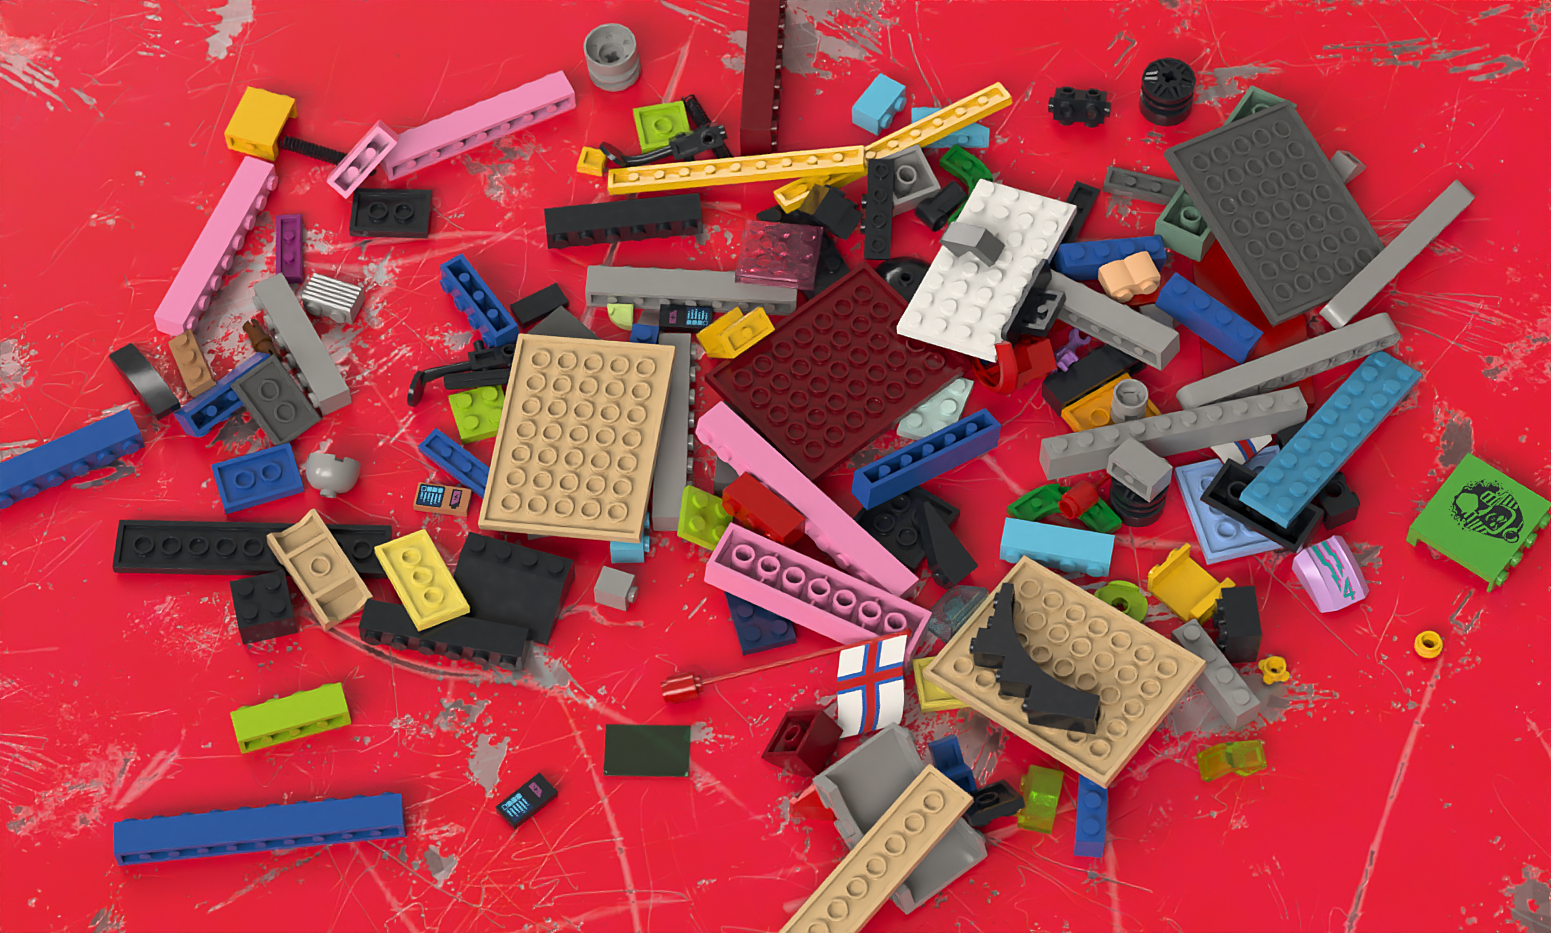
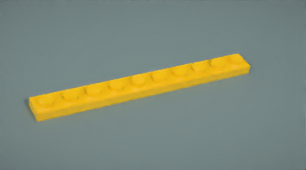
M997 82L864 147L865 171L802 177L773 191L775 199L786 214L801 206L814 184L824 186L826 183L831 187L835 186L839 189L867 175L869 159H880L919 144L920 148H923L1011 105L1012 97L1000 82Z
M864 145L609 169L608 192L609 195L861 172L865 171Z

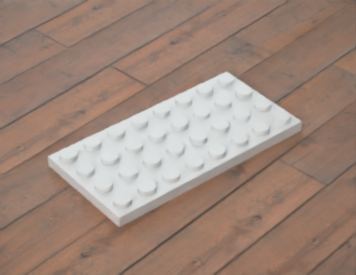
M980 179L956 222L986 228L1006 246L996 263L988 267L970 251L958 258L942 245L897 325V334L996 363L998 356L994 344L1003 341L1001 339L1003 325L1008 322L1013 307L1020 300L1023 288L1028 285L1032 278L1033 270L1038 267L1041 259H1048L1050 263L1077 213L1076 205Z

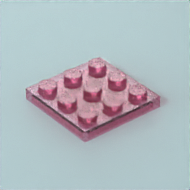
M746 219L735 272V283L813 291L824 227Z

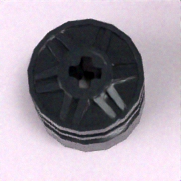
M1162 58L1151 62L1145 68L1142 77L1139 108L1146 120L1155 125L1168 127L1178 125L1187 119L1191 113L1196 84L1194 71L1188 64L1179 59Z
M1112 476L1108 503L1112 511L1122 520V523L1138 528L1157 522L1164 512L1168 485L1149 503Z

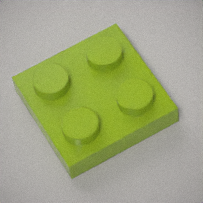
M683 101L633 109L642 154L669 145V138L674 137L677 133L690 131Z
M501 385L480 387L448 396L462 445L497 436L505 400Z
M688 485L683 488L677 536L714 551L730 522L732 523L733 516H730L724 510L721 498Z

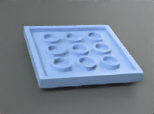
M1279 445L1262 449L1244 466L1259 474L1280 452ZM1218 458L1174 469L1177 484L1207 565L1283 548L1272 540L1200 501V497L1223 466Z

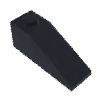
M926 501L915 510L928 567L933 573L932 578L936 584L948 590L970 574L978 565L929 501Z

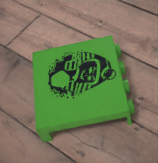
M1468 452L1409 527L1406 541L1413 546H1416L1420 540L1488 581L1487 592L1491 593L1496 585L1501 587L1509 575L1507 570L1510 566L1515 568L1523 557V549L1525 547L1530 548L1534 544L1538 536L1536 534L1538 529L1544 530L1551 520V515L1549 514L1551 502Z

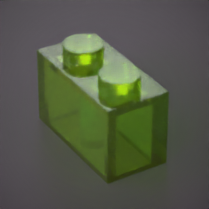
M1030 765L1028 775L1022 774L1019 791L1024 792L1023 799L1026 807L1014 814V816L1019 817L1017 828L1051 835L1063 782V771Z

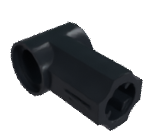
M951 181L932 199H924L915 209L914 215L932 232H937L947 223L949 215L968 196L961 186Z

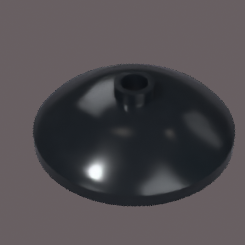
M901 256L880 263L874 270L910 304L931 264L919 258Z

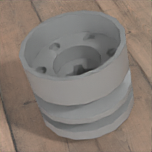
M614 23L600 25L591 30L585 38L583 45L591 81L595 86L605 91L613 92L625 90L633 85L639 78L641 71L634 34L629 28Z

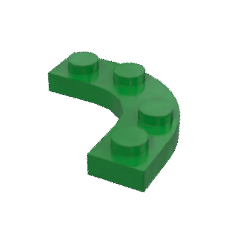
M956 144L939 160V166L961 180L966 185L969 196L948 219V225L952 221L956 222L980 179L993 182L989 169L978 158Z
M1060 484L1041 486L1007 506L1006 512L1013 519L1038 522L1053 513H1062L1058 503L1062 495L1072 487L1060 486ZM1100 497L1094 506L1080 517H1077L1092 532L1112 534L1122 527V520Z

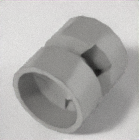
M1126 379L1120 381L1115 386L1110 412L1115 424L1145 418L1148 390L1142 382L1136 379Z

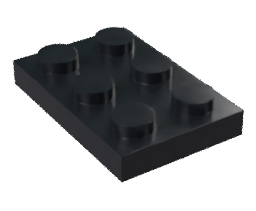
M356 188L353 195L349 227L350 236L428 238L432 190Z

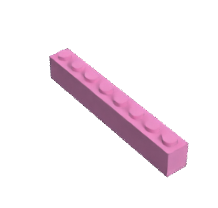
M562 70L554 74H548L544 78L531 83H525L511 91L502 92L498 96L477 102L475 105L465 109L454 111L445 117L431 120L427 124L414 129H408L398 135V143L379 163L389 181H392L576 108L575 92Z
M245 156L154 315L158 331L173 336H178L189 329L195 331L199 321L198 318L202 311L207 310L210 297L214 290L217 291L219 289L223 274L231 268L236 251L242 248L244 237L248 230L253 229L257 214L265 208L269 193L274 191L277 186L278 176H276L274 164Z

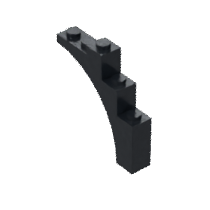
M1003 582L1000 593L996 592L994 596V616H989L987 628L979 627L976 638L972 637L969 653L973 654L975 666L997 669L996 683H1000L1001 694L1024 698L1023 712L1027 713L1028 724L1096 735L1102 711L1100 696L1079 691L1057 681L1044 672L1028 656L1014 628L1013 615L1016 602L1014 584Z

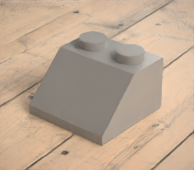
M919 144L880 158L892 159L895 162L892 217L917 208L924 199H932L939 193L941 187Z

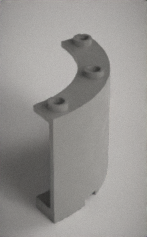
M895 722L812 779L824 807L827 809L830 807L837 817V820L833 823L851 851L925 769L915 748L913 734L907 728L902 729ZM960 817L890 896V899L905 914L912 912L988 856L984 845L986 839L978 829H973Z

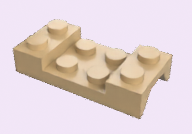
M314 508L297 524L283 532L267 535V544L281 565L285 566L311 605L312 612L325 631L364 609L367 599L373 600L372 594Z

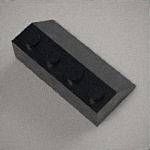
M1228 458L1200 497V501L1295 554L1305 549L1321 527L1324 510L1309 503L1291 524L1284 528L1239 500L1241 493L1258 474Z

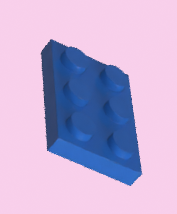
M290 442L211 465L225 514L305 492Z

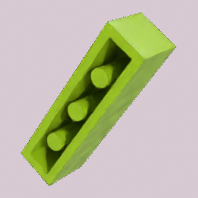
M341 682L336 684L327 683L314 690L298 691L292 696L281 699L272 698L265 703L255 706H243L237 711L230 712L241 754L352 724Z

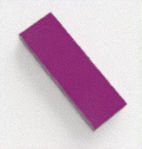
M302 214L276 215V275L282 272L288 284L303 283Z

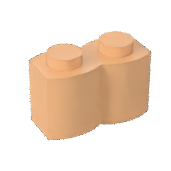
M1148 251L1135 253L1124 260H1116L1099 268L1098 279L1106 295L1116 302L1125 303L1134 295L1150 294L1160 286L1161 276Z

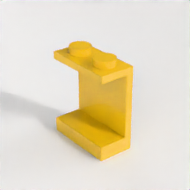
M248 86L224 133L228 149L275 161L279 154L276 141L288 117L297 118L298 116L296 100L287 95H278L265 89H256Z
M735 307L695 336L708 357L735 358L774 331L775 328L762 307L755 308L745 316H743L739 307Z
M1186 543L1180 549L1175 548L1171 551L1167 560L1161 566L1158 564L1151 569L1148 574L1147 590L1185 623L1195 618L1200 626H1202L1212 617V612H1215L1214 601L1219 599L1221 588L1235 587L1236 584L1228 577L1221 584L1189 557L1191 546Z

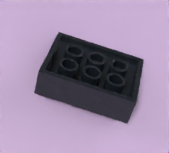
M469 531L459 555L453 577L470 606V612L461 616L529 628L532 642L548 646L575 578L574 562L568 558Z

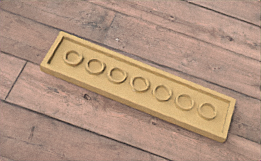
M928 764L779 933H859L973 804V797L931 764Z

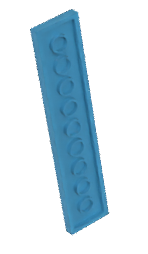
M1382 350L1370 354L1244 489L1239 500L1284 528H1287L1418 384L1422 374Z

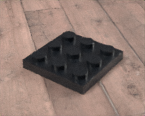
M916 486L869 510H866L863 506L853 520L914 574L926 559L915 509L929 501L949 529L959 518L960 510L922 487Z

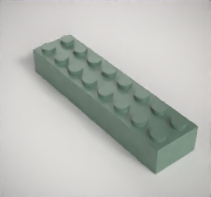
M1251 85L1224 125L1286 100ZM1292 103L1294 108L1297 109V105ZM1181 185L1156 220L1154 236L1161 235L1164 247L1201 262L1216 240V237L1183 185Z

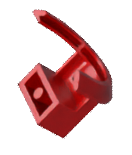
M1022 333L1014 349L1010 342L1004 340L1001 343L994 344L999 364L987 369L983 368L978 357L963 353L972 363L971 371L976 379L987 390L1003 396L1013 393L1015 389L1024 387L1026 382L1032 379L1045 378L1049 375V372L1057 369L1050 339Z

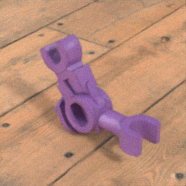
M1077 328L1069 332L1070 341L1053 353L1057 367L1064 372L1068 370V366L1072 362L1079 359L1075 354V350L1088 344L1091 340L1090 336L1081 339L1079 337L1080 330ZM1055 369L1051 372L1057 374L1059 371Z

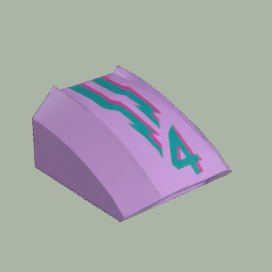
M1333 535L1327 540L1305 548L1293 560V572L1321 613L1340 610L1364 599L1369 592L1363 574L1342 536Z

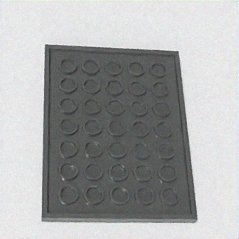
M1289 99L1170 147L1163 153L1272 327L1329 303L1385 249L1378 235Z

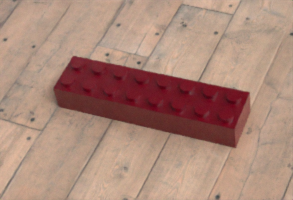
M750 0L740 120L741 157L772 154V151H777L778 110H780L781 69H783L782 52L785 37L784 34L780 33H784L786 26V14L782 13H785V9H787V0Z

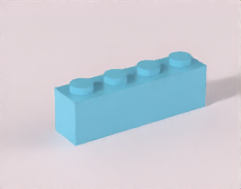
M1006 517L999 559L1006 560L1009 563H1018L1025 555L1045 568H1056L1068 573H1086L1092 577H1108L1115 535Z

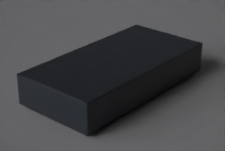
M554 283L511 304L510 309L524 329L546 318L559 306L569 307V301L557 283Z

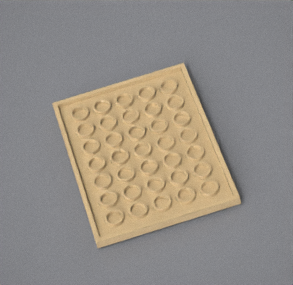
M519 333L478 521L479 528L483 530L640 544L676 359V346Z
M1024 555L923 671V677L1106 789L1205 670L1206 661ZM1003 582L1014 584L1016 596L1013 615L1014 628L1028 656L1044 672L1057 681L1079 691L1100 696L1102 711L1096 735L1028 724L1027 713L1023 712L1024 698L1002 695L1000 683H996L997 669L975 666L973 654L969 653L972 637L976 638L979 627L987 628L989 616H994V596L996 592L1000 593Z

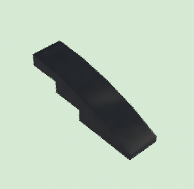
M132 343L108 355L133 393L138 395L146 408L149 407L157 420L181 408L179 400L165 381Z

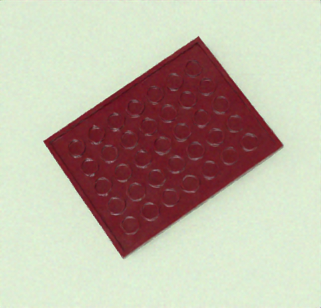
M864 261L774 325L775 330L735 358L726 359L706 373L705 381L765 441L815 484L971 369L972 363L961 352L897 334V325L909 303Z

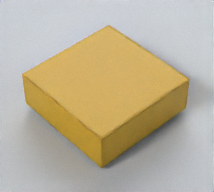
M584 146L577 164V172L602 176L608 157L600 149Z

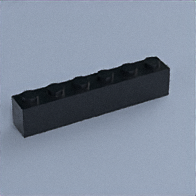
M699 193L544 209L548 249H564L566 247L591 246L592 244L602 243L614 244L622 241H642L651 238L664 239L671 236H692L703 233Z
M372 599L366 600L358 626L361 641H365L370 645H388L397 650H415L424 655H442L451 660H469L478 665L490 664L500 666L505 670H523L531 643L529 628L465 616L456 617L418 632L404 605Z

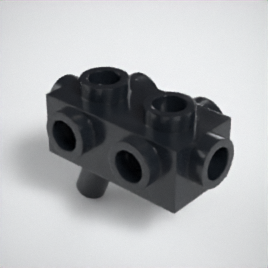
M1072 87L1056 88L1054 97L1049 98L1048 112L1053 113V120H1059L1061 125L1067 126L1072 125L1074 122H1084L1085 126L1093 128L1099 126V124H1104L1105 117H1110L1111 102H1107V92L1098 89L1078 90Z

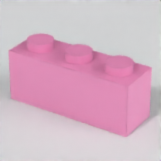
M379 119L328 175L327 183L347 199L398 143L399 136Z

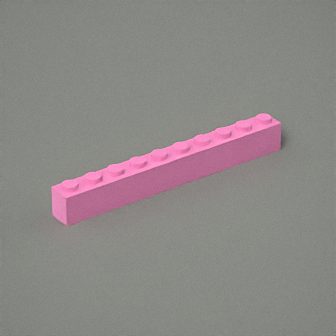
M720 401L699 418L695 431L699 440L706 445L708 444L722 461L727 462L736 470L739 476L746 471L806 518L805 533L821 551L828 553L841 569L849 572L854 578L903 600H906L914 593L919 579L726 404Z

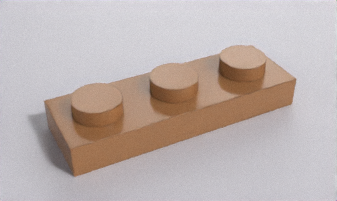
M191 329L168 342L188 392L193 398L216 385L197 337Z

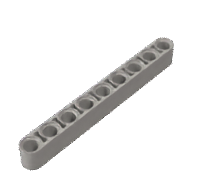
M1456 179L1354 277L1319 314L1335 329L1344 327L1475 199V196Z
M1380 313L1186 385L1177 392L1176 398L1182 409L1187 410L1265 394L1388 348L1399 341L1401 334L1387 313Z

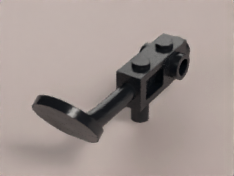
M717 122L703 124L699 128L688 132L677 133L674 137L669 138L668 146L641 155L625 156L620 150L607 142H602L599 148L613 162L624 168L645 165L671 155L674 156L675 161L684 159L685 162L695 161L694 154L723 145L724 140L728 139L724 125H718ZM710 135L711 138L707 139L705 136Z
M476 340L473 342L475 351L468 352V361L434 367L423 371L418 370L409 387L408 406L416 407L419 404L426 383L444 377L446 374L511 368L517 343L485 349L483 341Z

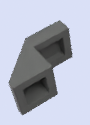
M954 221L949 223L939 240L956 257L959 258L970 251L988 267L996 263L1006 246L986 228Z

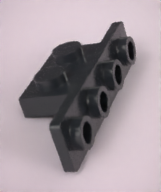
M869 159L867 194H862V209H866V219L861 218L860 230L861 234H865V260H890L895 162L892 159Z
M1041 259L1038 267L1033 270L1032 278L1028 285L1023 288L1020 300L1013 307L1008 322L1001 329V339L1010 342L1013 349L1022 333L1047 337L1066 301L1065 292L1046 289L1052 279L1048 259Z

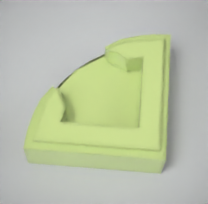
M607 303L608 315L611 321L621 329L632 331L634 304Z

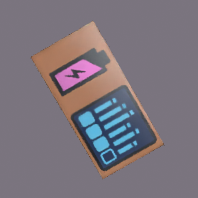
M419 482L413 507L417 511L467 517L473 495L472 489Z

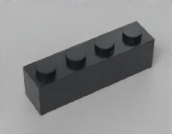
M1106 344L1100 349H1093L1081 360L1072 362L1068 366L1067 371L1064 372L1062 370L1057 374L1052 373L1047 376L1043 381L1041 396L1055 413L1062 418V409L1125 373L1132 377L1147 367V363Z

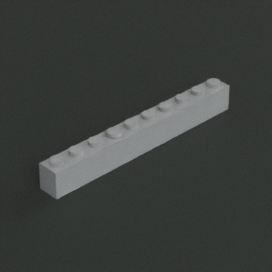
M1299 387L1042 439L1039 461L1047 480L1106 469L1109 455L1129 437L1143 443L1158 457H1164L1275 434L1304 422L1308 406Z

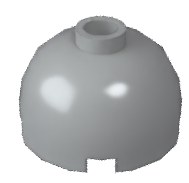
M310 453L306 463V476L311 486L320 490L321 496L336 498L338 493H346L355 486L359 477L361 463L344 457V460L335 458L336 455Z

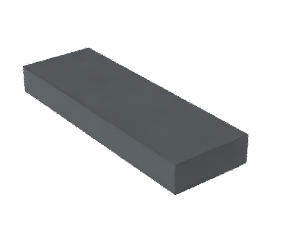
M1109 166L1102 191L1167 206L1182 184L1174 180Z

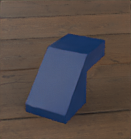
M954 734L928 743L934 768L966 793L977 789L972 769L964 763L958 739Z

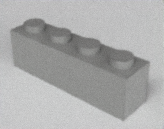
M1194 618L1173 630L1170 639L1172 642L1206 661L1205 670L1195 682L1232 730L1235 732L1257 719L1261 702L1197 620Z

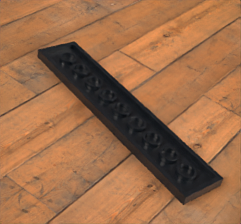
M119 520L112 568L114 573L258 576L284 570L286 576H291L267 544V535L283 532L297 523ZM325 524L360 578H388L375 554L374 547L392 541V525Z

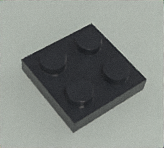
M1003 779L968 792L973 797L974 802L962 817L972 827H981L988 825L991 820L998 817L1012 816L1026 806L1023 796Z

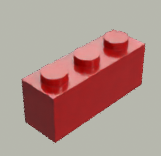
M746 471L723 490L722 507L730 516H735L749 531L755 532L787 548L791 547L805 535L806 518Z

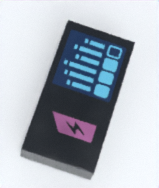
M661 304L660 331L699 333L713 322V306Z
M539 772L495 807L496 812L513 830H516L558 796V791Z

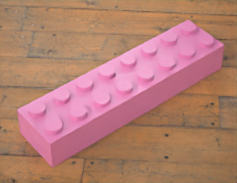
M731 522L706 565L705 582L845 645L903 631L905 627H909L912 630V635L906 638L903 660L904 672H906L928 630L932 612Z

